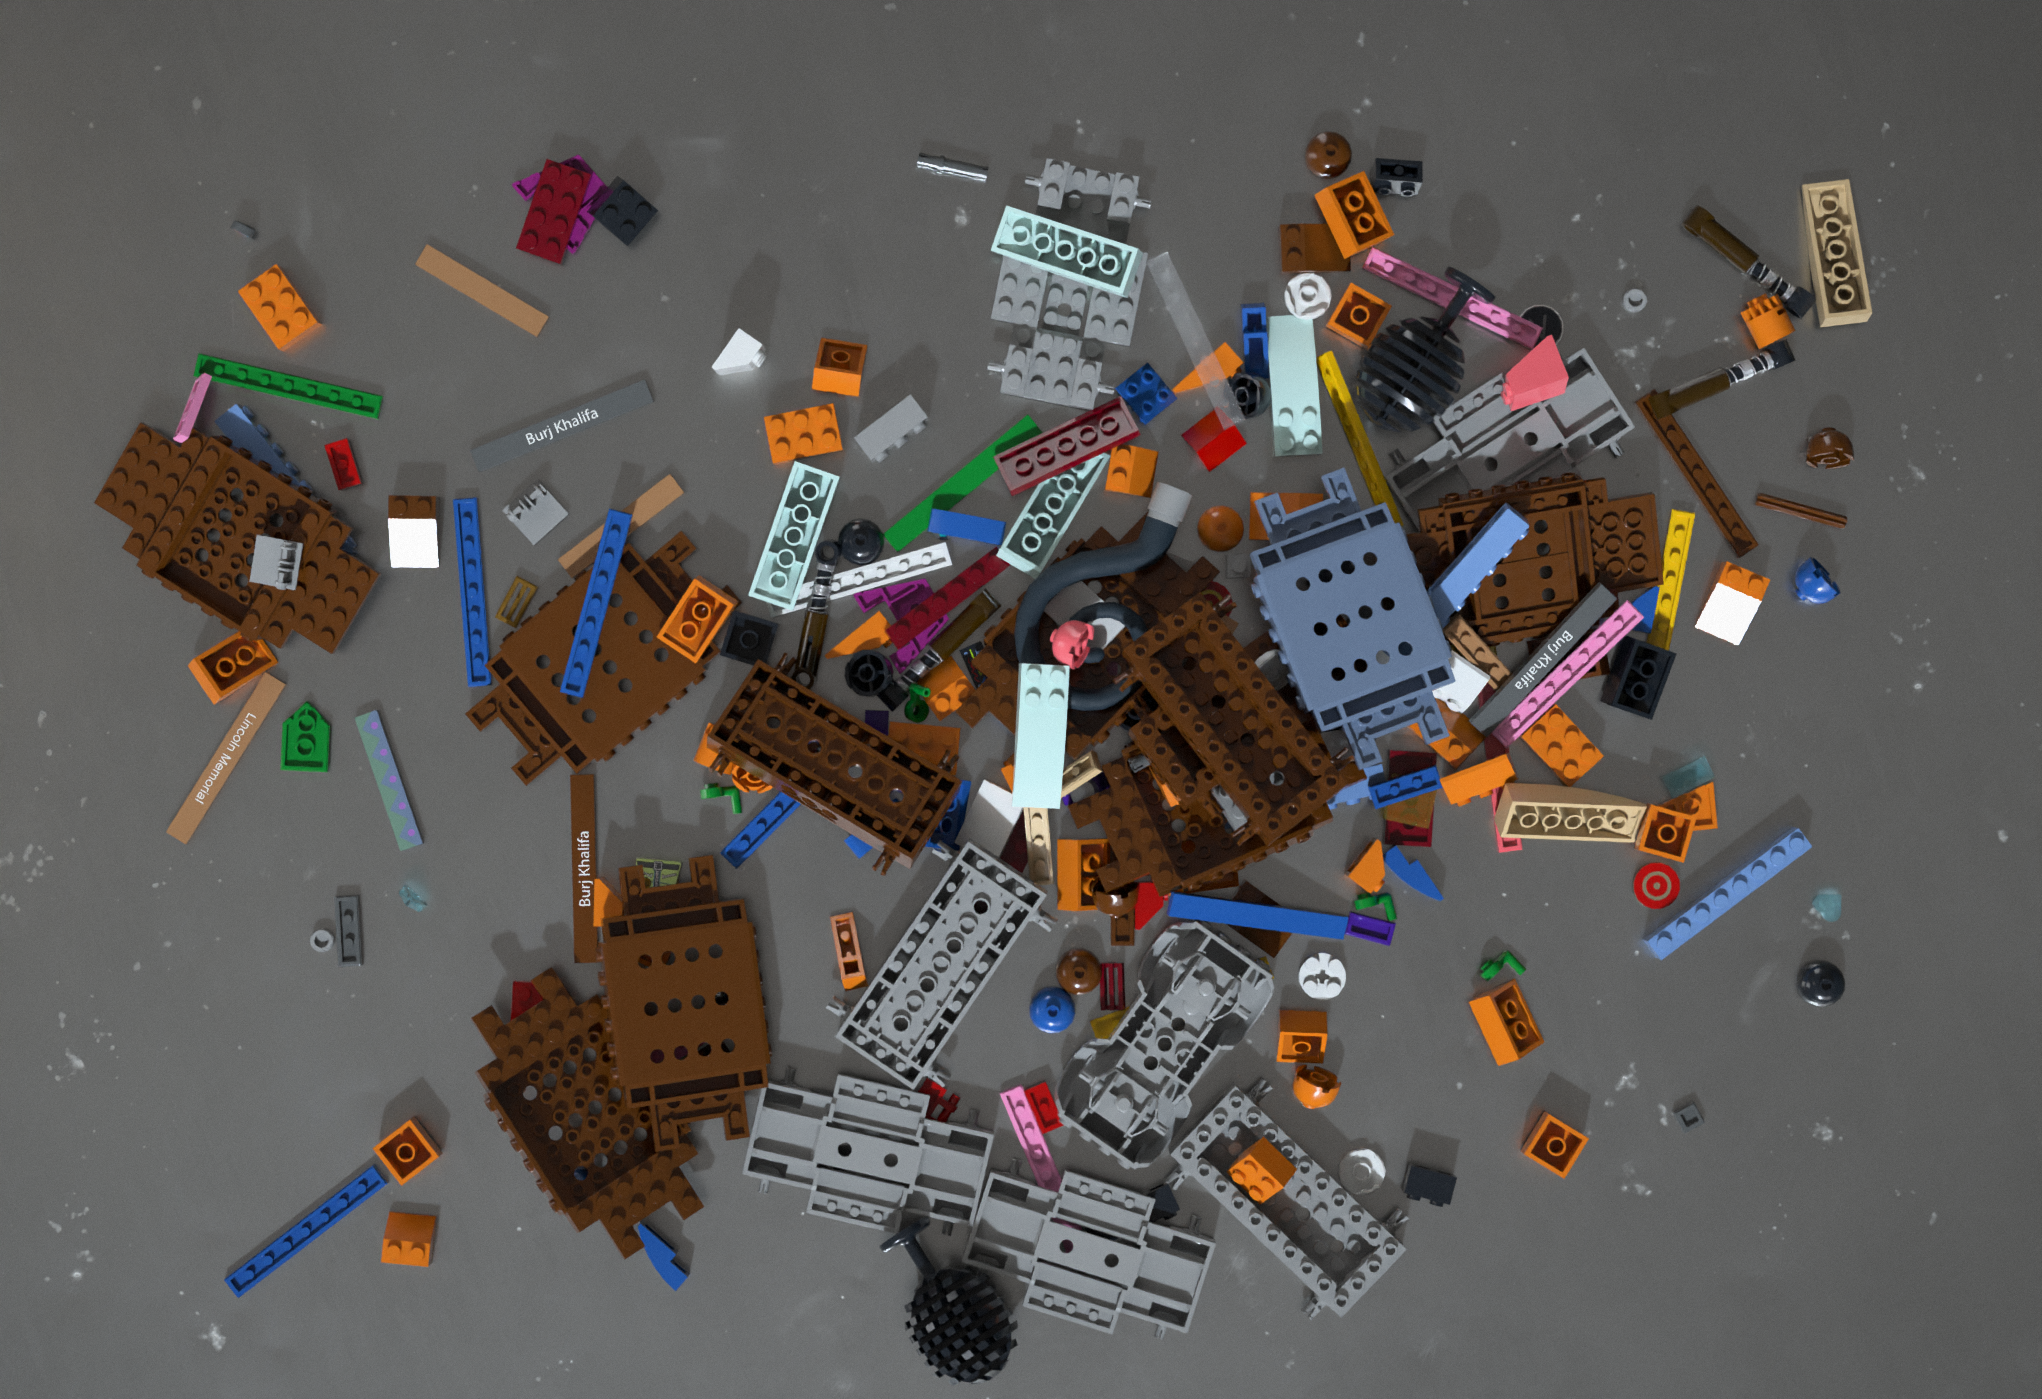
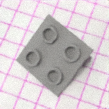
M538 479L502 510L506 517L519 528L533 545L540 541L569 514Z
M257 535L249 582L275 586L281 590H296L303 543Z

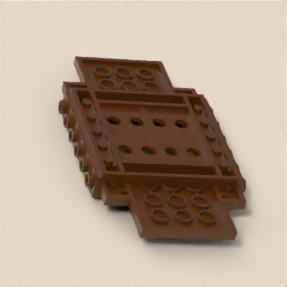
M140 422L94 503L133 528L122 549L139 559L136 566L142 569L141 572L149 578L154 579L155 577L160 580L164 588L170 591L176 590L182 594L181 598L188 603L198 604L201 606V611L209 616L215 615L220 618L221 624L230 629H237L241 632L240 635L248 641L252 642L253 640L257 641L264 638L281 649L294 630L330 654H334L381 575L379 571L342 549L353 527L335 517L337 511L332 508V503L324 498L317 499L312 495L313 492L303 485H295L292 483L293 479L282 472L280 474L272 470L273 466L264 460L258 461L254 459L252 452L243 447H240V449L232 445L233 441L224 435L209 437L193 427L189 438L183 441L180 446L149 425ZM235 488H239L243 492V499L240 502L234 501L231 497V493ZM223 508L229 509L232 513V517L228 522H224L220 518V511ZM275 513L283 517V524L280 527H275L271 523V517ZM212 528L217 529L220 533V538L217 542H212L208 538V532ZM266 533L273 538L303 543L296 590H281L275 586L249 582L252 566L248 564L247 559L250 554L254 553L257 535ZM200 548L208 552V559L205 562L199 561L196 557V553ZM240 573L245 574L248 578V583L245 587H240L236 583V577Z
M1569 472L1561 474L1559 478L1540 477L1536 482L1517 481L1513 486L1494 485L1490 490L1471 489L1467 494L1448 493L1445 494L1444 498H1438L1439 506L1417 509L1420 532L1406 534L1408 546L1415 555L1417 569L1422 574L1425 581V589L1428 591L1505 502L1528 520L1530 526L1527 535L1522 540L1518 539L1512 546V552L1497 563L1496 570L1490 576L1486 575L1481 580L1480 588L1474 594L1470 593L1465 598L1464 606L1449 616L1451 619L1458 613L1488 647L1498 646L1500 642L1505 641L1512 643L1521 642L1523 638L1527 637L1535 639L1546 637V634H1550L1598 582L1617 598L1599 619L1610 617L1619 608V592L1664 585L1655 494L1648 492L1608 499L1606 479L1604 477L1583 480L1578 474L1575 475V473ZM1538 520H1545L1547 523V527L1543 532H1536L1534 530V525ZM1540 543L1549 544L1547 554L1539 555L1537 553V546ZM1546 565L1552 568L1551 575L1547 578L1540 577V568ZM1496 574H1504L1506 577L1504 584L1501 586L1494 585V576ZM1546 588L1554 590V597L1550 600L1542 598V592ZM1505 596L1508 598V604L1505 608L1496 607L1495 602L1498 597ZM1384 597L1381 600L1384 610L1390 611L1394 608V601L1390 597ZM1598 619L1592 626L1599 625L1600 620ZM1444 635L1445 640H1447L1450 645H1453V643Z

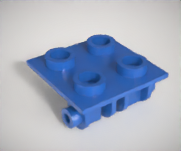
M1148 362L1115 388L1118 392L1117 394L1122 396L1127 402L1126 405L1131 407V411H1134L1141 419L1140 422L1144 424L1149 423L1155 416L1178 399Z

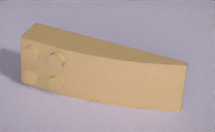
M1845 179L1802 185L1806 238L1820 327L1867 322L1872 315V308L1850 181Z
M1506 783L1494 820L1500 837L1634 843L1647 806L1645 803L1624 797L1575 787Z

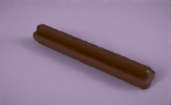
M1758 493L1755 500L1757 506L1837 528H1845L1847 524V517L1844 515L1771 495Z

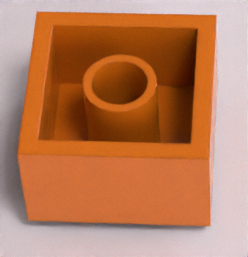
M1350 283L1327 322L1326 327L1366 349L1372 343L1392 305Z
M1647 803L1634 849L1684 863L1697 817Z
M1544 1111L1520 1151L1565 1179L1589 1138Z
M412 1117L372 1148L401 1186L443 1154L415 1117Z
M1263 1136L1243 1151L1226 1172L1252 1199L1262 1204L1285 1187L1297 1171V1168Z

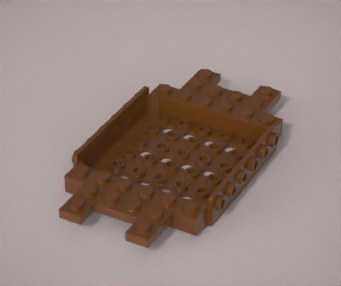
M1148 512L1119 542L1101 526L1086 542L1082 538L1078 542L1076 540L1072 541L1066 548L1067 553L1062 558L1057 557L1051 565L1080 552L1114 547L1136 541L1140 536ZM1166 554L1156 564L1147 569L1125 574L1089 578L1082 582L1088 586L1090 582L1098 581L1102 589L1096 595L1105 602L1109 597L1117 598L1119 604L1135 611L1144 620L1147 628L1151 629L1195 595L1202 592L1220 574V571L1202 556L1186 572ZM1026 591L1017 599L1018 604L1013 609L1008 608L1001 615L1002 621L997 626L992 625L984 633V636H986L984 639L985 647L971 661V664L987 679L955 712L972 729L990 712L1015 736L1019 660L1016 654L1014 632L1017 611ZM1043 611L1038 633L1040 651L1046 664L1063 665L1054 657L1052 642H1050L1054 629H1059V627ZM1126 626L1103 649L1105 655L1100 662H1083L1079 668H1069V683L1071 686L1082 689H1099L1114 683L1113 679H1116L1130 668L1121 656L1123 649L1133 642ZM1113 662L1118 663L1121 667L1120 673L1115 676L1107 672V666ZM1144 684L1124 702L1104 710L1082 711L1067 708L1065 752L1075 761L1090 745L1095 747L1098 743L1103 744L1111 735L1109 732L1114 726L1119 727L1127 718L1126 714L1133 709L1128 702L1133 700L1139 706L1140 704L1136 697L1139 694L1143 697L1149 692ZM1014 753L1007 759V762L1013 767Z
M682 531L676 534L646 561L631 543L624 546L612 594L617 593L622 597V604L616 608L610 604L608 606L599 639L602 650L598 656L594 657L584 698H581L578 704L572 705L568 702V694L560 692L561 687L553 685L552 677L556 673L565 674L575 637L573 635V628L580 619L593 567L587 572L583 570L574 578L575 582L568 587L566 585L556 593L558 597L552 602L548 600L540 606L538 614L534 617L531 615L520 624L522 627L515 633L511 631L502 639L503 643L499 646L501 651L484 665L500 684L466 712L465 715L480 732L498 717L529 752L511 767L526 786L560 757H563L576 774L593 760L600 762L604 759L607 762L616 754L614 749L620 744L624 747L634 739L632 735L638 729L644 731L653 723L650 719L654 715L658 714L661 716L670 708L668 704L676 698L679 701L688 693L686 688L692 683L696 686L706 678L704 673L708 670L704 666L721 652V649L713 640L698 662L694 663L657 638L662 627L693 581L679 564L697 548ZM728 585L721 589L739 601L733 610L743 603ZM627 612L636 613L638 620L635 625L629 626L625 623L624 616ZM643 630H650L653 634V639L648 644L640 641L639 635ZM658 648H665L668 651L667 660L663 662L656 660L655 651ZM540 655H546L550 659V664L545 669L537 666L536 660ZM608 660L614 661L617 665V670L613 674H607L603 669L604 663ZM624 678L629 679L632 682V689L629 692H622L619 689L620 680ZM587 709H592L596 713V719L592 723H587L583 720V712Z
M1312 719L1303 726L1330 760L1332 757ZM1134 741L1124 746L1125 749L1121 750V758L1102 766V771L1110 788L1068 806L1077 829L1100 820L1117 858V861L1096 870L1105 892L1112 891L1149 874L1159 897L1182 889L1183 892L1196 890L1206 882H1213L1221 879L1229 872L1242 870L1246 865L1252 862H1260L1270 854L1280 853L1287 850L1293 844L1306 842L1311 839L1314 830L1333 822V815L1326 802L1268 847L1258 834H1254L1242 843L1241 846H1238L1237 841L1244 833L1232 838L1225 831V825L1228 823V820L1223 813L1217 812L1214 806L1212 807L1217 814L1214 819L1211 818V815L1201 802H1196L1185 811L1180 804L1176 805L1172 811H1167L1163 808L1162 803L1165 797L1161 790L1154 788L1153 781L1155 778L1149 767L1147 766L1134 773L1129 765L1128 759L1142 753ZM1355 760L1338 771L1348 784L1345 788L1367 779L1364 770L1358 769ZM1177 819L1183 820L1186 824L1185 829L1181 832H1176L1172 828V823ZM1190 840L1194 842L1195 850L1192 853H1185L1182 850L1181 846L1184 841Z
M713 855L688 858L691 882L649 888L645 887L643 865L618 868L624 915L600 918L604 942H598V948H595L596 962L601 963L598 980L599 985L604 986L605 995H601L603 1010L607 1009L608 1019H604L605 1032L610 1033L611 1042L607 1043L609 1057L613 1056L614 1066H610L612 1081L616 1080V1084L623 1086L625 1107L627 1109L649 1106L656 1152L680 1148L677 1124L722 1118L726 1141L750 1137L744 1091L768 1087L766 1064L771 1063L772 1049L767 1039L769 1026L764 1016L766 1003L761 993L763 980L761 972L758 970L760 957L759 951L755 947V939H757L756 928L752 922L747 921L744 899L719 902ZM714 944H718L722 948V954L718 958H712L709 955V948ZM689 948H695L699 953L697 960L693 962L688 961L685 957V953ZM666 951H671L675 955V961L671 965H665L662 962V955ZM647 954L651 957L652 962L648 968H641L639 966L638 959L641 955ZM723 991L728 995V1001L725 1005H718L715 1002V996L718 992ZM696 995H701L705 999V1004L700 1009H695L691 1004L692 998ZM673 998H677L681 1002V1009L678 1012H671L668 1009V1002ZM648 1002H654L658 1006V1011L653 1016H648L644 1011V1007ZM723 1040H733L734 1049L731 1052L726 1053L722 1050L721 1043ZM702 1042H707L711 1046V1052L707 1056H701L698 1053V1046ZM678 1046H684L688 1051L687 1056L682 1060L674 1056V1050ZM660 1049L664 1053V1059L660 1063H654L650 1058L652 1051Z
M550 967L531 980L543 999L537 1005L505 1025L492 1005L470 1018L496 1058L477 1070L475 1074L487 1092L483 1095L485 1105L498 1118L497 1123L504 1133L507 1132L511 1139L510 1144L517 1153L521 1154L524 1159L522 1162L525 1168L535 1176L536 1185L549 1198L550 1201L548 1203L552 1210L558 1213L559 1216L565 1215L577 1233L599 1220L625 1260L645 1247L633 1225L670 1201L683 1220L704 1207L679 1167L699 1153L686 1135L691 1131L689 1127L691 1122L677 1124L680 1148L655 1151L649 1106L627 1109L625 1107L623 1086L616 1084V1080L612 1081L610 1066H614L613 1056L609 1057L607 1043L611 1042L610 1033L605 1032L604 1019H608L607 1009L603 1010L601 1000L597 994L576 1006L553 968ZM586 1048H592L596 1052V1058L591 1062L583 1058V1051ZM566 1061H573L576 1064V1071L573 1074H566L564 1072L563 1065ZM548 1073L556 1077V1084L553 1087H547L543 1083V1078ZM528 1086L534 1087L537 1092L533 1100H527L523 1096V1091ZM611 1088H618L621 1091L620 1100L614 1102L609 1099L608 1092ZM591 1101L600 1102L602 1109L599 1114H592L589 1111L588 1106ZM576 1113L581 1116L582 1123L579 1127H572L569 1124L568 1120L571 1114ZM557 1126L561 1129L562 1136L559 1140H552L549 1137L551 1127ZM636 1128L645 1129L647 1136L644 1141H637L634 1138L633 1134ZM619 1140L624 1141L627 1145V1150L624 1154H617L614 1150V1144ZM599 1153L607 1157V1164L604 1167H598L594 1163V1158ZM579 1166L587 1170L588 1174L584 1180H578L574 1176V1171Z

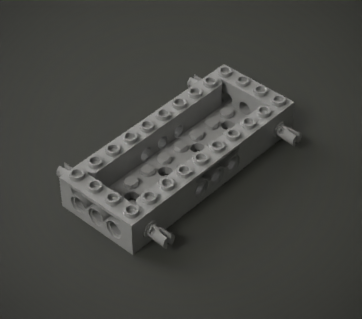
M969 838L962 850L958 852L943 843L942 840L937 845L945 852L936 848L933 849V854L949 863V869L855 1007L848 1006L835 995L831 1001L838 1007L830 1003L826 1006V1009L843 1019L842 1022H844L838 1030L836 1038L913 1090L921 1078L925 1076L934 1080L941 1087L945 1086L946 1082L941 1077L949 1080L951 1074L934 1064V1059L1027 923L1033 920L1050 932L1052 927L1045 920L1056 924L1058 920L1041 909L1040 904L1047 896L1048 891L971 838ZM983 900L987 903L988 909L985 913L975 911L974 904L977 901ZM956 939L961 943V949L958 952H951L948 949L947 944L950 940ZM926 978L933 980L934 989L931 991L923 990L921 987L922 980ZM899 1017L905 1018L908 1022V1027L904 1030H899L894 1025V1021Z
M1263 1078L1249 1093H1244L1233 1082L1169 1149L1170 1155L1178 1162L1179 1166L1165 1181L1169 1184L1177 1178L1172 1185V1188L1176 1191L1189 1175L1193 1176L1313 1290L1315 1296L1301 1309L1304 1314L1312 1309L1308 1315L1311 1321L1325 1305L1329 1306L1342 1318L1407 1250L1395 1237V1232L1409 1217L1405 1214L1399 1218L1402 1211L1397 1208L1385 1223H1380L1259 1107V1102L1273 1089L1268 1085L1261 1090L1266 1083ZM1264 1136L1297 1168V1171L1284 1188L1262 1204H1259L1226 1171L1240 1155H1231L1228 1148L1232 1143H1239L1242 1146V1153ZM1302 1207L1307 1208L1310 1212L1309 1217L1306 1220L1298 1219L1296 1216L1298 1209ZM1334 1240L1343 1242L1344 1246L1340 1252H1333L1330 1249V1245Z

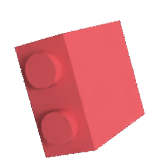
M1552 335L1547 336L1506 374L1505 382L1502 384L1503 391H1501L1503 403L1509 405L1511 411L1565 393L1569 377Z

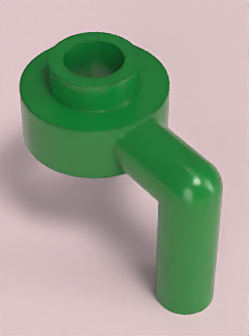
M913 683L909 686L910 700L905 705L904 714L908 720L920 723L929 714V706L924 700L920 699V695L928 697L931 691L927 687Z
M718 783L704 784V789L700 790L701 799L731 796L733 814L742 813L740 792L736 786L718 787Z
M1367 892L1357 895L1358 900L1354 901L1356 910L1384 903L1388 921L1397 919L1390 893L1386 892L1372 896V894Z
M1506 950L1496 960L1492 961L1489 959L1480 968L1483 971L1480 976L1488 982L1503 968L1506 962L1519 975L1524 973L1526 968L1510 951Z

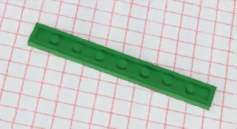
M198 353L193 375L194 377H199L206 373L212 376L211 381L379 419L384 396L200 353Z
M1026 415L883 534L884 537L899 552L928 528L931 508L949 511L999 470L993 458L994 456L1043 432L1031 417Z

